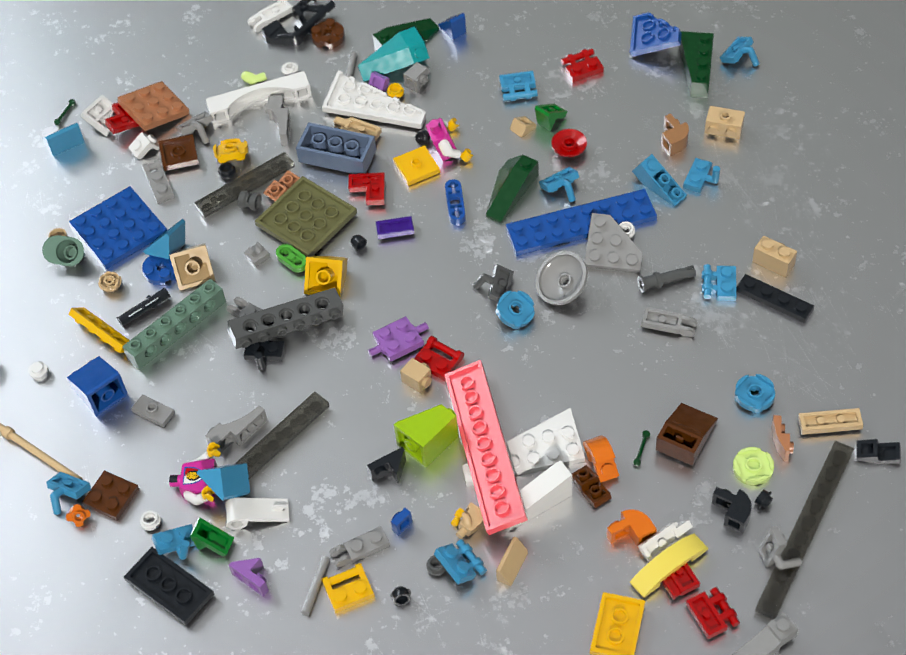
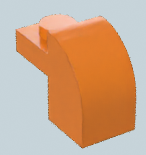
M600 435L583 441L588 461L593 463L599 482L619 477L614 460L616 457L607 438Z
M625 510L621 512V521H614L607 527V538L612 544L630 535L638 547L639 544L654 535L657 528L645 513L638 510Z

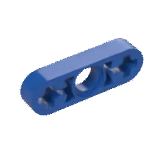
M451 179L445 184L449 220L453 225H461L466 220L461 183L458 180ZM452 187H455L456 193H452ZM452 200L460 201V203L456 205H453L450 202ZM455 211H458L459 217L455 216Z

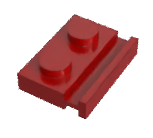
M685 563L662 581L672 600L700 587V582L688 563Z

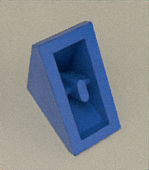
M461 13L452 16L438 25L454 40L466 33L465 14Z

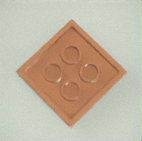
M163 81L117 97L120 106L144 131L189 115V108Z

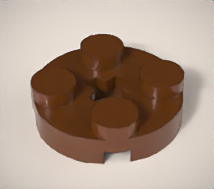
M328 18L311 28L312 41L319 48L324 46L332 49L338 47L344 41L345 32L343 26L332 18Z

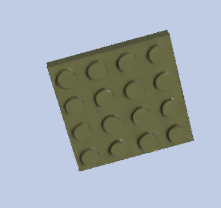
M302 176L255 220V225L284 244L293 246L306 257L314 256L357 214V208Z

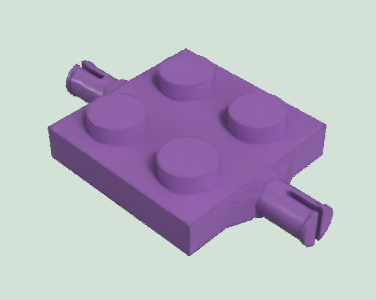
M405 316L372 332L377 346L368 349V353L372 357L381 352L392 362L424 346V341L419 333L428 330L429 327L426 322L414 326Z

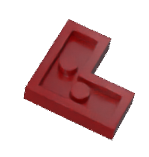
M119 103L112 104V110L116 116L106 118L105 125L113 134L139 126Z
M385 173L349 174V192H366V205H385Z

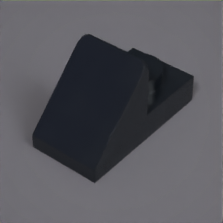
M401 447L367 465L372 481L383 478L391 472L397 483H399L406 462L404 448Z

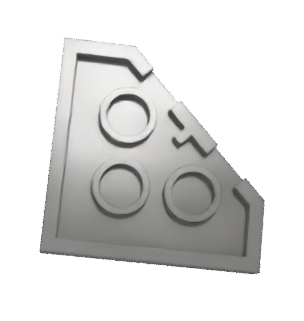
M592 213L585 255L586 266L640 273L643 257L640 249L611 215Z

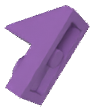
M261 558L234 561L229 564L232 575L264 597L269 591L266 584L267 580L259 574L264 568Z

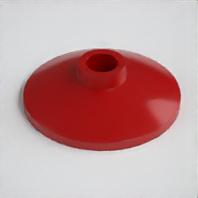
M564 129L553 136L551 145L557 154L564 157H574L584 152L587 147V139L578 130Z

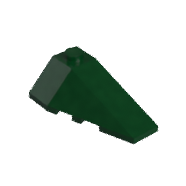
M431 18L386 27L373 34L374 48L378 50L398 32L415 27L423 41L427 42L440 30L439 26Z
M520 155L506 161L498 172L486 212L487 218L502 224L539 176L537 160Z

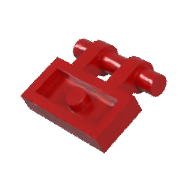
M593 48L580 50V53L574 55L568 54L565 58L561 59L562 65L569 64L565 66V71L572 83L604 72V67L598 57H589L594 55Z
M717 587L710 590L713 596L711 598L704 591L686 600V606L707 639L726 631L727 625L725 621H729L732 627L740 624L736 617V611L730 608L726 602V596ZM719 605L723 613L719 614L715 606Z

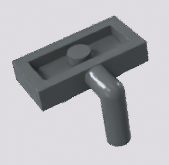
M497 264L494 267L493 275L490 276L483 273L473 283V288L479 289L484 282L489 283L488 298L498 302L505 292L510 291L514 271Z

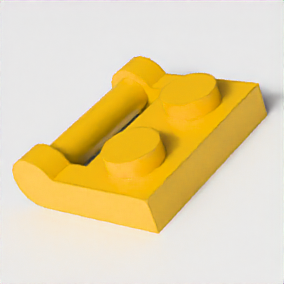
M361 563L328 578L326 576L321 578L335 614L375 597ZM356 575L360 578L334 590L332 589V585Z

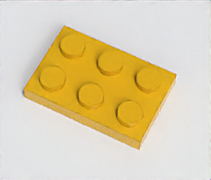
M603 592L590 654L635 655L645 600Z

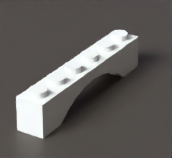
M305 71L206 98L205 100L214 125L230 120L241 109L258 101L267 100L268 96H282L283 99L298 101L312 97Z

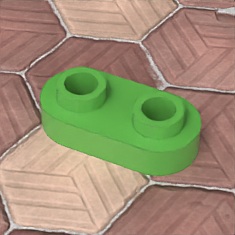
M282 244L276 249L278 261L290 270L297 273L305 270L306 256L293 246Z

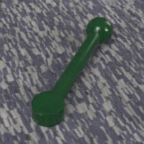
M70 99L68 101L69 105L65 108V110L58 117V119L54 120L55 125H59L61 123V119L68 112L71 106L76 105L74 99Z
M647 430L642 432L643 439L637 457L633 460L635 466L641 464L640 458L646 440L650 438V432Z

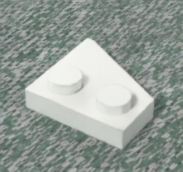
M101 95L81 113L80 117L107 137L110 130L105 125V119L113 117L112 104L114 103Z

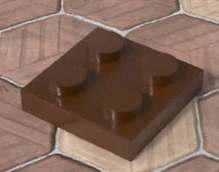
M193 134L158 141L164 171L199 164Z
M104 470L82 503L85 507L118 521L138 492L139 487L135 483Z

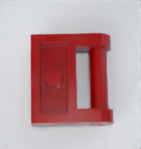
M430 336L427 343L414 359L420 363L427 364L431 369L432 375L446 381L444 374L455 370L464 358V352L456 351L437 341L436 337ZM436 348L453 357V359L450 361L435 353L432 349Z

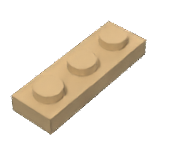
M859 408L799 413L798 415L802 435L863 429Z

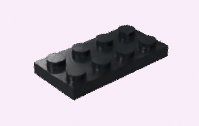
M151 547L124 576L126 582L185 625L194 618L214 595L212 589L165 555H159L154 547Z

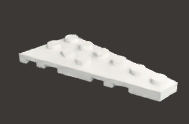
M339 70L322 106L323 112L422 129L426 119V111L411 104H404L396 97L391 98L387 96L386 92L367 83H360L352 76L347 77Z
M571 408L506 442L515 476L547 470L560 460L565 466L585 462L584 452ZM467 462L462 465L466 487L474 485Z

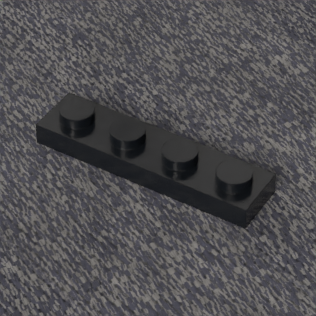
M747 274L744 275L736 287V292L803 323L807 321L814 310V305Z

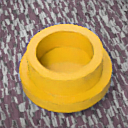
M392 83L387 89V95L391 98H401L404 95V89L399 83Z

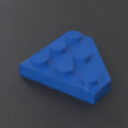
M649 12L633 16L630 54L632 57L681 45V31L678 27L669 25L665 20L658 19Z

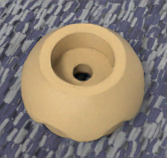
M107 271L100 276L98 285L103 291L111 293L120 288L122 279L116 272Z

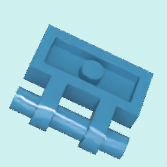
M533 71L499 75L501 91H509V93L503 94V101L510 100L512 102L521 98L527 100L538 96L537 89L530 90L531 88H536Z
M705 264L702 271V279L704 281L702 292L704 293V298L710 299L711 294H717V301H736V266H717L716 272H713L711 265ZM711 281H716V285H712Z
M463 539L456 543L459 549H456L451 543L436 548L434 552L436 558L457 584L473 580L476 576V570L480 575L487 572L483 565L484 562L480 557L475 556L472 552L473 548L466 544Z

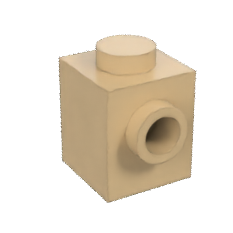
M411 358L400 370L401 381L419 393L431 384L430 367L425 363L418 362L414 358Z

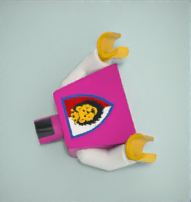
M442 118L433 119L426 125L432 142L443 162L450 158H461L463 161L468 162L473 157V154H470L472 151L468 148L463 152L457 150L449 131L453 132L460 126L455 123L457 121L456 118H452L449 122L443 121Z
M211 442L205 453L182 465L181 475H170L169 477L170 487H179L182 497L194 505L214 502L215 500L214 491L199 477L197 471L217 467L216 461L213 458L214 456L219 457L221 455V452L217 450L220 448V445Z

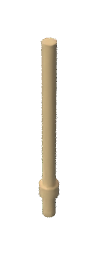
M0 423L1 436L7 440L11 439L58 472H63L83 480L82 477L16 434L15 430L10 426H4Z

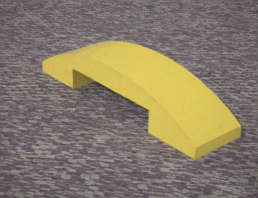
M695 534L686 536L652 559L632 578L630 584L645 598L660 587V582L689 560L693 562L705 553L708 547Z

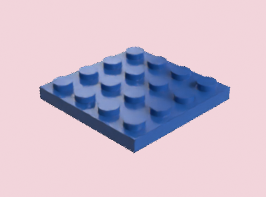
M131 186L69 221L73 230L106 270L151 244L167 231V228Z

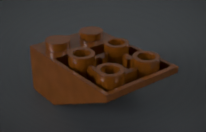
M681 403L666 420L656 439V450L693 466L718 418Z

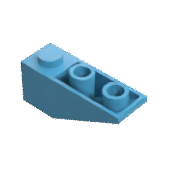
M653 154L632 170L645 187L673 206L677 205L687 196Z

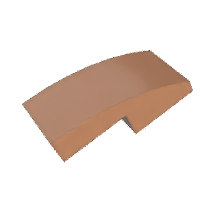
M288 170L278 182L274 180L263 194L275 202L300 177Z
M773 415L771 430L774 445L783 461L788 462L789 454H793L794 442L790 441V433H785V424H781V416Z

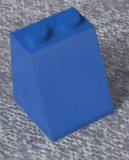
M100 356L90 360L86 365L72 372L67 377L71 388L96 417L128 396L120 373Z

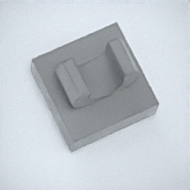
M256 242L254 246L244 251L245 257L255 267L270 258L269 252L259 242Z

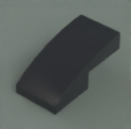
M878 439L857 440V460L880 464H901L900 442L878 443Z

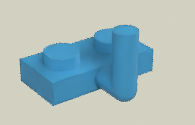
M737 37L720 56L721 62L734 64L739 61L743 54H748L753 66L759 65L754 48L750 47L754 43L752 37Z
M695 158L684 181L683 188L701 193L705 182L717 184L719 182L720 167L714 166L712 175H709L713 163Z
M568 167L539 181L540 188L548 193L555 192L559 187L564 186L569 202H573L576 198L571 183L580 177L578 171Z
M59 472L46 481L47 488L53 490L50 494L53 514L55 515L62 512L59 501L61 495L64 494L78 499L91 490L89 482L63 472Z
M192 524L153 534L152 541L158 554L162 555L176 551L179 558L185 560L189 547L195 546L190 537L193 530Z

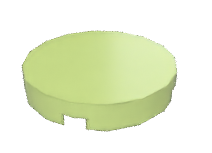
M747 447L740 450L735 456L733 472L742 483L751 486L761 485L772 477L774 460L768 452L765 453L761 448Z

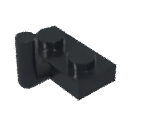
M265 341L251 344L244 350V359L256 360L258 369L264 370L266 361L283 360L285 343L284 341Z

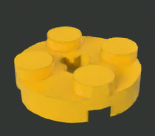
M239 138L220 141L221 145L218 147L216 144L213 146L214 157L218 159L219 163L235 159L238 161L244 160L249 151L247 141L241 142Z

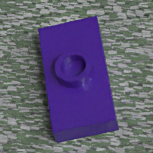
M412 216L376 221L378 239L414 234Z

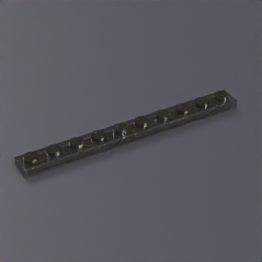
M838 441L834 442L788 538L787 545L781 553L783 560L800 557L803 562L855 448ZM775 566L755 608V612L771 619L777 617L800 566L782 570Z

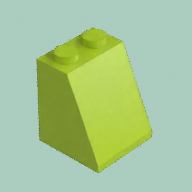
M442 404L397 421L394 424L397 446L403 447L407 454L426 468L459 437L456 413L451 408L447 409Z

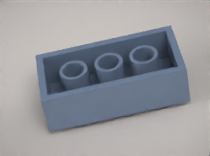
M308 122L296 146L298 162L352 174L366 173L376 152L375 137Z

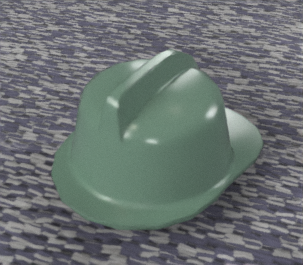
M54 235L49 237L42 247L44 258L48 262L57 265L75 266L85 257L82 242L74 237Z

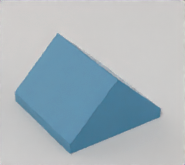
M74 123L42 138L53 156L85 142L78 123Z
M182 218L160 235L143 252L147 255L170 259L169 254L179 251L185 245V220Z
M247 463L224 465L197 471L199 477L221 500L246 496L250 493Z

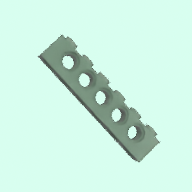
M210 278L122 347L127 359L140 370L226 303L223 289Z

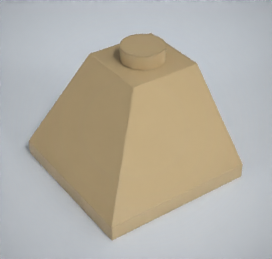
M205 243L169 254L179 290L204 284L210 278L215 281Z

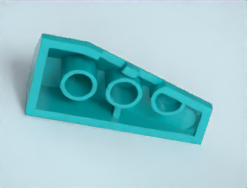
M412 27L398 32L357 66L364 82L370 80L371 72L376 71L384 75L413 65L416 62L424 61L430 57L423 39L416 28Z

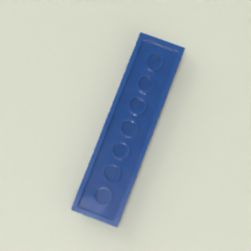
M642 189L506 224V231L516 256L588 238L592 213L611 215L618 225L622 222H630L633 226L656 221L657 214L646 190Z

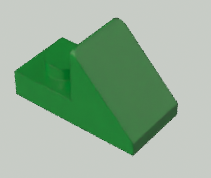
M556 104L536 105L535 107L537 123L549 131L552 130L555 120L565 118L568 112Z
M200 517L197 519L190 535L197 549L201 550L207 547L222 557L227 555L234 540L233 536Z

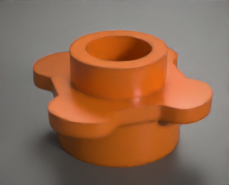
M75 504L69 510V513L66 514V520L72 521L77 527H81L84 524V520L90 517L91 513L80 504Z

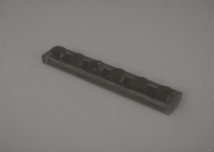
M283 152L194 202L195 207L206 218L237 200L242 190L251 192L295 167L294 161L286 152Z
M312 393L235 464L247 463L250 479L329 407V402L318 393Z

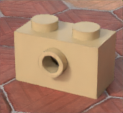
M710 106L705 123V133L740 139L745 112Z
M763 235L754 248L752 262L786 278L795 265L797 251Z

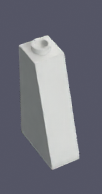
M561 460L519 490L528 521L572 496V474ZM528 521L509 527L508 530L511 532Z

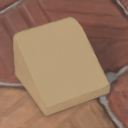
M526 116L516 117L512 121L510 130L519 137H524L535 129L537 125Z

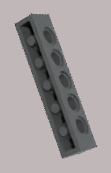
M331 288L228 320V333L235 349L246 348L257 342H265L276 336H284L295 330L300 331L311 325H319L324 321L337 319L343 316L344 305L336 288Z

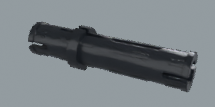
M164 287L152 296L148 295L144 301L116 318L120 325L124 327L152 308L156 309L158 304L171 296Z

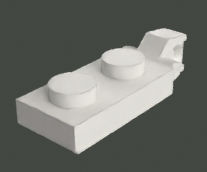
M683 520L680 523L674 521L639 544L638 547L649 563L665 549L686 537L684 533L693 526L689 520Z

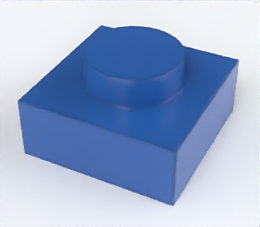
M407 508L397 512L391 520L392 531L398 536L413 522L411 512Z

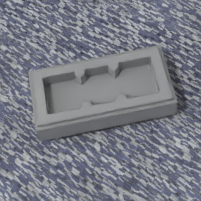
M143 394L131 408L133 413L163 428L175 414L174 409Z

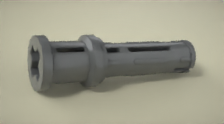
M691 265L665 273L654 272L653 275L638 276V285L642 293L646 292L647 289L655 287L659 289L667 283L696 277V270Z

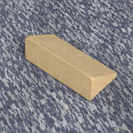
M515 536L512 538L496 569L497 581L509 586L513 584L528 554L526 547Z

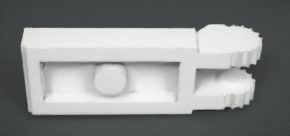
M279 0L249 18L247 21L248 25L253 27L255 32H260L263 27L290 14L293 6L287 0Z

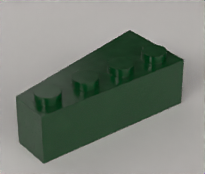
M681 31V45L678 47L681 52L690 97L708 98L714 33Z

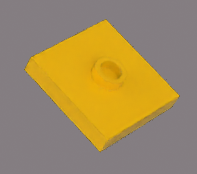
M425 145L393 158L395 166L408 186L440 173V168Z

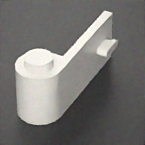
M236 497L227 500L225 503L227 527L230 529H242L247 526L248 522H289L290 520L288 498Z

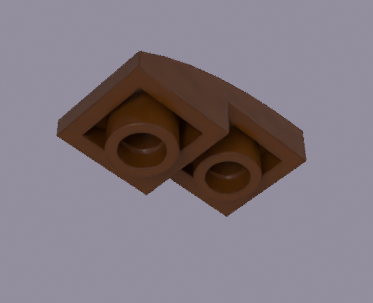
M587 465L572 473V481L594 508L612 499L611 493L599 482L598 476Z

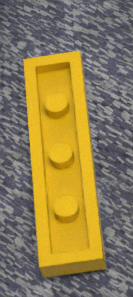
M86 308L70 309L69 315L75 319L76 323L88 328L87 330L90 333L99 336L101 341L110 344L115 351L124 353L122 346L129 342V339Z

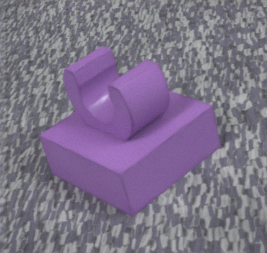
M376 71L371 72L369 85L386 92L390 82L389 78Z

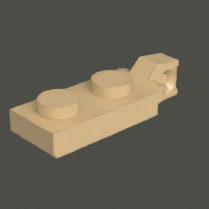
M336 116L333 121L334 128L372 135L375 137V142L382 133L381 127L353 117L344 119Z

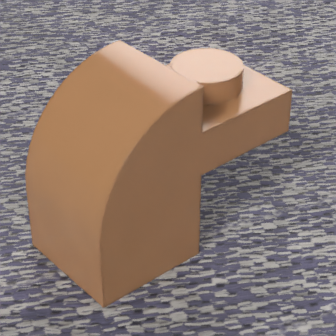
M671 113L665 115L664 129L666 131L662 132L661 145L672 156L686 148L689 126L687 122L680 124L679 120L675 119Z

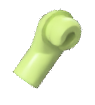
M244 71L241 74L242 80L251 85L267 80L264 72L255 75L249 71Z

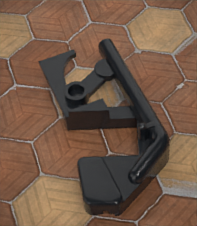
M301 0L292 7L293 16L301 25L300 28L294 25L295 32L288 33L280 21L275 20L261 29L262 36L265 38L266 43L298 46L303 42V38L307 34H312L311 28L325 17L327 12L329 13L335 8V3L330 0L325 6L308 5L312 0ZM303 12L317 13L307 21Z

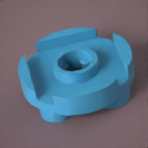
M507 291L500 297L497 303L496 314L505 325L512 329H519L529 324L534 317V302L523 291ZM511 306H513V307L518 306V307H519V310H518L519 313L512 311V307H511Z
M756 374V376L750 377L745 375L739 379L735 388V400L741 407L758 414L773 404L775 390L774 384L769 378ZM757 390L759 393L758 395H752L750 391L755 392Z

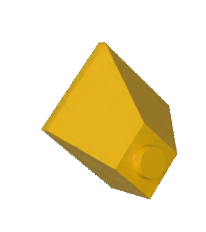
M334 256L306 257L304 294L312 295L336 288L341 298L347 275L348 258Z

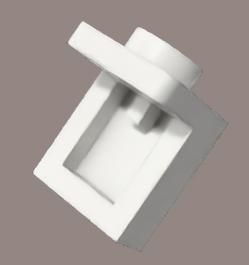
M143 132L128 147L134 156L140 160L151 148L160 149L156 143L157 139L153 135H146Z

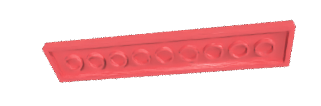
M481 360L444 374L453 409L457 415V424L486 532L488 535L528 521Z

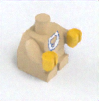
M470 502L466 511L459 508L455 512V517L451 524L454 527L458 526L456 536L463 539L465 535L469 537L475 533L484 521L480 508Z

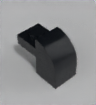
M716 487L713 492L712 504L728 510L725 514L724 525L743 534L749 523L752 509L749 496L741 489L734 495L727 489Z

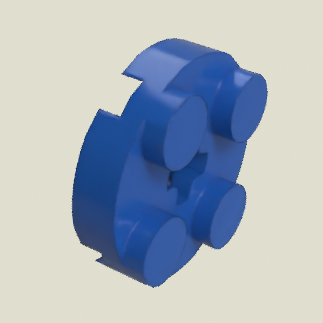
M149 255L143 262L142 271L149 283L164 285L166 281L176 279L171 259ZM160 266H164V267H165V268H161V270H158V267H160Z

